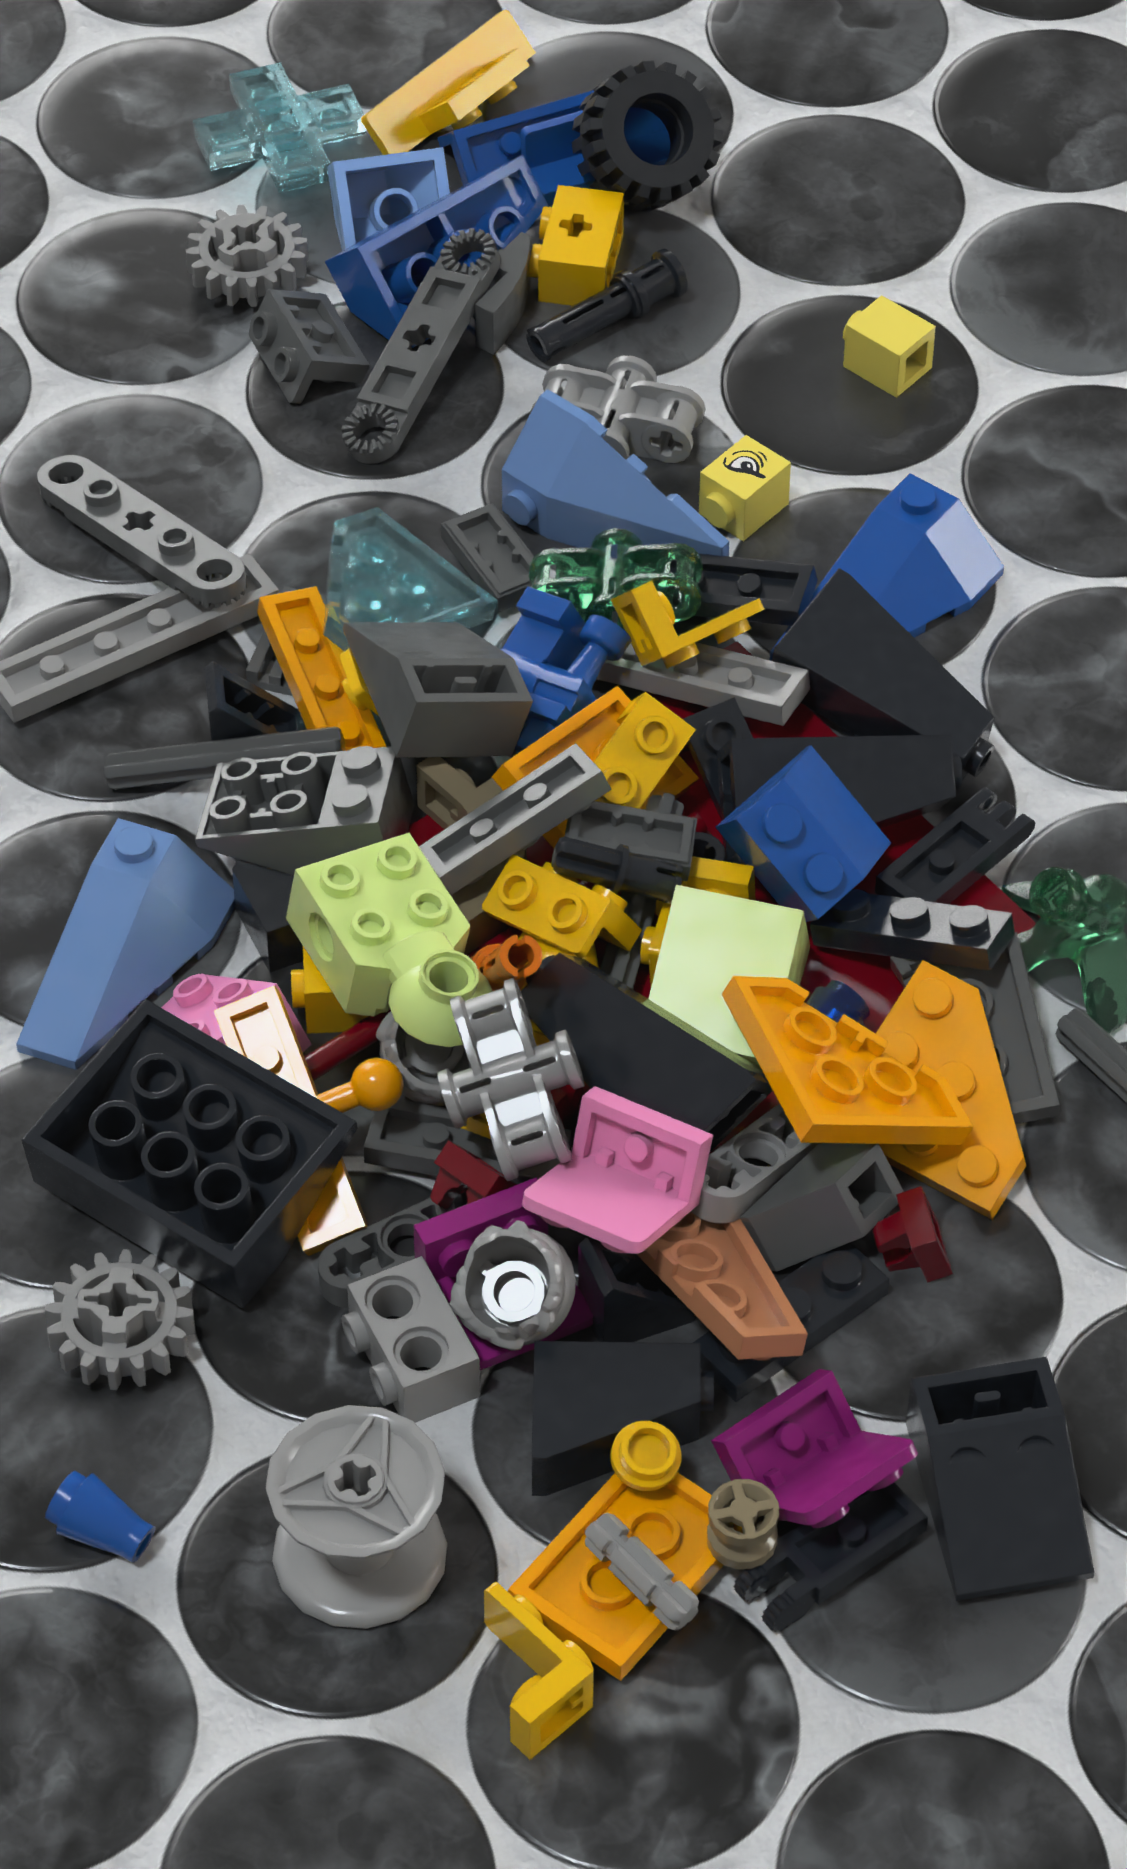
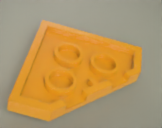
M922 960L876 1034L889 1042L884 1052L910 1069L918 1072L922 1064H925L944 1076L971 1121L973 1129L962 1145H879L891 1166L993 1220L1025 1169L1026 1162L978 988Z
M733 976L722 992V996L801 1143L962 1145L973 1129L971 1121L944 1076L925 1064H922L918 1072H915L884 1052L889 1043L888 1041L847 1015L843 1014L838 1023L804 1002L809 992L788 978Z

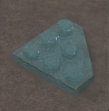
M375 507L335 521L330 539L323 635L343 651L350 648L343 632L345 622H458L469 629L493 620L498 602L496 598L380 508Z

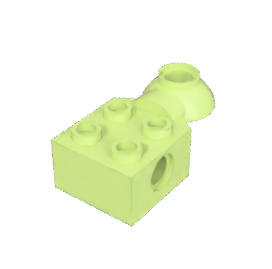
M406 833L295 869L286 919L345 1013L374 1017L391 1009L394 1020L408 1035L431 1045L443 1047L463 1045L453 1017L450 999L461 996L466 1001L493 991L488 979L477 969L476 964L464 954L471 927L411 834Z

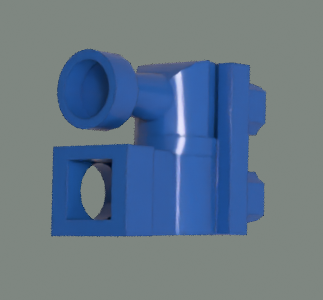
M527 586L516 605L521 613V617L503 648L500 649L514 658L533 700L515 747L517 753L597 700L591 689L605 661L620 660L632 642L629 634L613 621L599 615H590L585 623L571 601Z

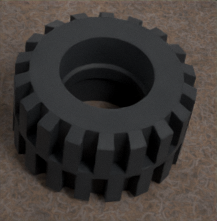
M654 60L642 61L635 67L629 65L619 70L595 87L593 93L585 97L579 107L583 110V113L574 118L572 130L580 132V137L572 141L573 154L582 153L584 161L577 165L581 176L590 172L595 179L589 186L591 189L624 193V203L629 202V210L642 211L651 206L652 210L658 209L690 193L710 176L707 170L716 166L720 154L713 150L716 146L723 143V130L714 129V123L722 119L719 107L710 109L706 100L713 95L705 86L698 90L693 85L697 76L688 70L679 76L676 75V64L664 62L655 68ZM629 108L648 110L655 114L665 125L670 138V153L665 165H653L641 160L628 146L624 134V120Z

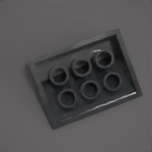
M145 999L21 1141L33 1182L239 1307L244 1308L285 1259L358 1127L357 1121Z

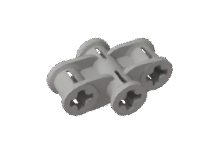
M623 355L614 358L609 363L606 373L575 367L570 364H558L546 371L542 383L544 392L549 389L595 417L608 429L603 439L625 459H628L629 454H635L639 457L655 459L665 463L684 461L689 457L694 444L691 435L692 430L702 422L706 411L704 401L697 393L683 386L658 383L656 372L652 366L635 356ZM630 372L631 374L629 376L628 381L626 382V379L624 378L625 373ZM566 380L567 384L563 390L561 383ZM536 402L533 404L532 409H531V411H530V414H531V412H532V410H533V408H534ZM675 402H678L679 406L675 414L672 407ZM672 435L674 443L669 447L668 443Z
M515 978L505 980L502 989L466 1001L461 996L451 998L450 1005L453 1017L471 1066L469 1069L454 1074L449 1069L437 1072L441 1093L454 1127L457 1129L466 1126L469 1117L485 1112L492 1144L507 1181L517 1179L520 1170L556 1158L561 1163L571 1161L572 1154L568 1139L551 1094V1090L570 1085L573 1089L584 1087L580 1065L567 1031L556 1032L553 1041L536 1046L529 1014Z

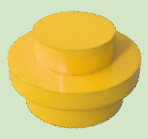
M638 1421L627 1425L617 1434L611 1448L610 1459L615 1474L627 1486L641 1491H653L669 1484L677 1474L681 1464V1448L677 1438L665 1426L652 1421Z

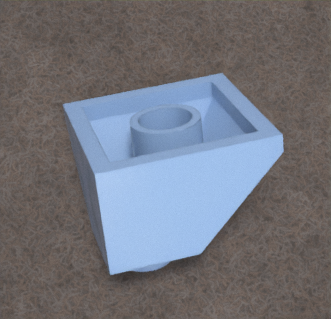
M443 147L335 161L327 167L335 224L342 251L450 193Z

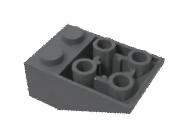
M458 622L344 623L343 632L397 758L512 756L533 703L513 657Z
M359 746L347 751L316 754L298 752L284 757L264 759L237 758L230 762L217 763L196 833V845L202 849L294 876L295 869L406 834L408 833L414 802L401 757H396L392 746L378 748Z

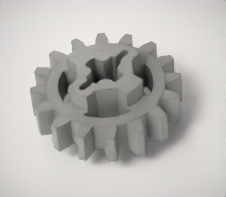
M238 205L236 215L231 216L220 209L216 211L215 223L201 219L198 222L199 233H189L188 249H186L187 271L192 274L193 286L195 288L206 286L207 298L211 300L224 294L227 295V305L234 306L239 298H247L249 305L256 307L258 297L265 296L268 289L279 290L282 288L288 291H295L297 289L296 278H305L307 275L308 244L307 238L302 237L301 225L299 223L288 225L287 214L284 212L275 215L273 218L267 216V206H260L256 213L253 214L247 213L244 205ZM280 250L282 255L278 254L277 251ZM212 257H217V261H214Z
M123 1249L119 1256V1261L116 1263H109L102 1252L96 1253L94 1259L95 1268L89 1271L76 1263L70 1267L72 1285L65 1282H55L52 1286L55 1302L45 1305L49 1347L51 1352H59L61 1368L67 1372L80 1366L82 1381L87 1385L94 1382L99 1375H105L108 1378L110 1390H117L124 1376H132L134 1382L139 1387L145 1386V1371L151 1368L165 1376L170 1373L169 1354L185 1357L188 1353L186 1336L195 1333L191 1291L189 1286L180 1287L178 1270L172 1267L159 1274L157 1256L153 1254L146 1257L141 1264L133 1263L130 1249Z

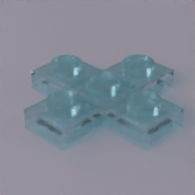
M281 62L229 74L230 91L239 109L193 120L194 137L210 171L263 158L279 193L328 182L327 167L330 165V162L322 144L338 142L343 139L366 134V128L361 122V117L364 113L349 84L297 95Z

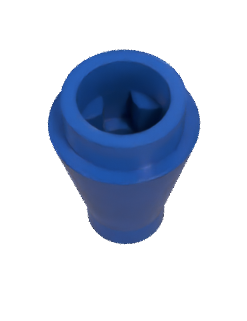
M77 1471L71 1472L57 1489L45 1515L46 1520L57 1526L56 1534L119 1555L131 1563H135L141 1557L155 1532V1526L143 1520L94 1473L85 1477Z

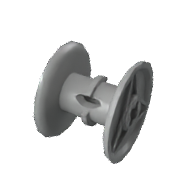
M347 1405L312 1415L289 1431L270 1458L266 1492L275 1519L280 1524L276 1531L272 1562L281 1590L303 1613L331 1626L364 1629L401 1620L425 1603L444 1575L448 1544L436 1511L442 1502L445 1470L435 1443L414 1421L381 1407Z

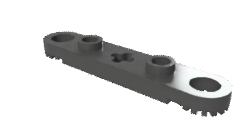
M469 228L467 233L461 230L459 231V236L456 237L453 234L450 236L451 241H446L443 244L444 249H441L439 259L434 267L431 266L361 389L357 397L358 403L351 412L350 417H346L344 420L345 425H342L341 428L342 438L347 450L355 460L365 464L385 461L393 456L403 443L475 313V303L485 295L500 267L501 259L495 241L489 233L485 234L484 230L479 229L476 232L475 229ZM476 251L484 253L481 255L482 260H476V265L473 262L470 263L471 267H468L467 264H463L462 267L458 262L467 253ZM426 338L431 339V345L422 344L425 342ZM413 344L421 345L417 351L412 349ZM384 427L386 431L382 432L384 437L378 436L379 441L377 442L375 439H372L371 444H369L368 440H365L363 444L362 440L359 439L370 428Z
M65 455L49 460L39 469L37 473L39 490L42 500L48 506H55V509L63 511L65 518L175 591L180 589L185 592L191 600H194L195 604L200 605L203 602V606L209 608L211 603H214L215 608L221 607L220 603L225 602L226 606L232 604L231 599L238 601L240 594H245V588H247L245 567L243 561L237 555L89 459L77 455ZM73 476L75 479L74 482L67 484H59L58 482L59 480L61 483H64V477H68V481H72ZM220 573H222V577L225 578L215 582L206 581V577L209 580L212 579V574L219 578Z

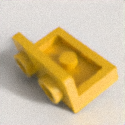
M514 854L509 858L482 903V909L489 916L578 958H583L587 955L597 937L630 952L642 931L624 912L628 903L614 892L597 884L590 890L577 884L579 881L576 878L557 874L550 862H545L543 867H540Z

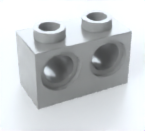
M422 1256L347 1285L349 1313L341 1317L344 1333L352 1350L356 1354L365 1351L372 1364V1367L369 1368L370 1378L374 1390L384 1406L393 1403L400 1416L416 1423L480 1397L479 1357ZM391 1316L401 1317L397 1319H387V1317ZM419 1367L431 1368L425 1371L413 1370Z

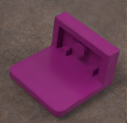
M823 1369L816 1370L711 1440L731 1481L734 1479H751L764 1484L773 1491L779 1502L780 1521L811 1525L813 1528L825 1527L843 1518L849 1512L848 1503L867 1490H879L897 1481L904 1473L902 1467L918 1455L912 1439L861 1431L833 1372Z

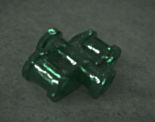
M612 528L596 535L591 542V548H551L541 551L530 562L528 577L532 585L531 588L571 601L585 623L590 615H599L612 621V613L616 610L611 599L649 581H653L656 590L662 592L669 600L675 614V622H681L694 616L700 608L702 593L697 583L702 576L703 562L698 552L686 544L642 545L641 540L634 533L626 529ZM617 544V558L611 559L612 545ZM673 559L677 560L676 573H670L671 560ZM555 564V578H550V566ZM674 592H679V604L677 606L673 605ZM618 616L617 625L624 629L621 620Z

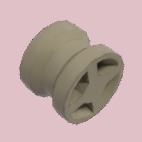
M734 1479L722 1484L713 1492L708 1504L707 1545L709 1550L720 1563L734 1569H752L763 1565L773 1556L777 1546L778 1500L773 1491L768 1487L751 1479ZM734 1524L741 1526L743 1533L735 1531Z

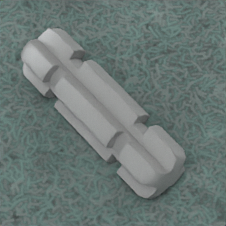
M604 1513L596 1521L590 1523L585 1530L586 1547L600 1561L606 1562L610 1560L612 1563L608 1569L645 1606L655 1605L657 1608L653 1614L667 1628L680 1630L687 1622L694 1619L699 1611L698 1597L682 1581L672 1582L671 1579L675 1574L638 1537L628 1538L626 1535L630 1529L614 1514Z

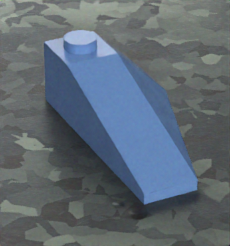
M549 389L539 396L502 468V511L508 514L513 521L520 525H526L547 539L638 565L644 548L729 556L730 541L680 495L670 494L666 497L644 474L648 466L635 454L625 459L603 439L608 429L595 417Z
M118 818L89 868L16 1043L17 1052L77 1070L109 1041L128 1019V1014L154 992L159 996L173 984L172 975L193 956L199 960L214 947L235 908L234 889L178 836Z

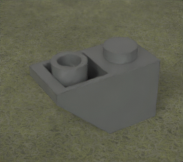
M819 1143L744 1212L740 1219L770 1270L777 1272L864 1237L877 1222L881 1221L898 1205L896 1194L904 1191L879 1144Z

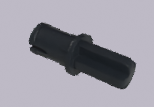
M561 837L554 847L551 866L557 874L604 885L615 894L619 891L634 893L670 905L676 885L681 886L682 878L676 876H681L683 873L681 864L659 861L631 853L629 846L620 844L615 850L569 837Z

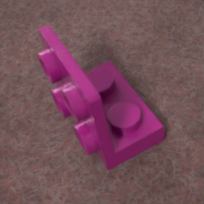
M537 1177L414 1225L415 1258L423 1257L448 1303L451 1301V1290L456 1282V1274L464 1266L466 1256L473 1242L486 1228L493 1225L502 1229H508L516 1220L525 1222L528 1228L548 1235V1223L541 1216L526 1210L522 1206L525 1189L538 1180ZM576 1283L575 1296L567 1317L552 1334L541 1341H555L592 1326L593 1314ZM455 1315L479 1357L480 1371L534 1349V1343L523 1345L520 1350H509L496 1346L470 1331L461 1322L459 1316Z

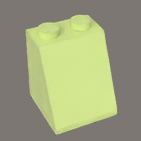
M676 885L648 999L761 1069L727 1006L722 992L733 976L788 978L797 985H800L810 950L804 910Z

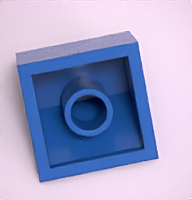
M812 745L807 746L715 827L746 865L754 866V875L780 906L804 910L806 922L819 919L860 883L891 844L890 840Z

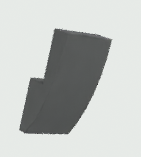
M523 232L504 249L498 250L501 259L500 267L485 295L475 303V313L473 314V319L475 320V346L493 355L515 330L523 315L530 293L531 236Z

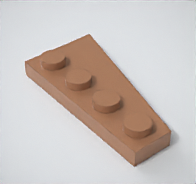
M689 1212L648 1248L637 1254L738 1360H768L773 1357L803 1355L808 1333L741 1219L731 1223H713Z

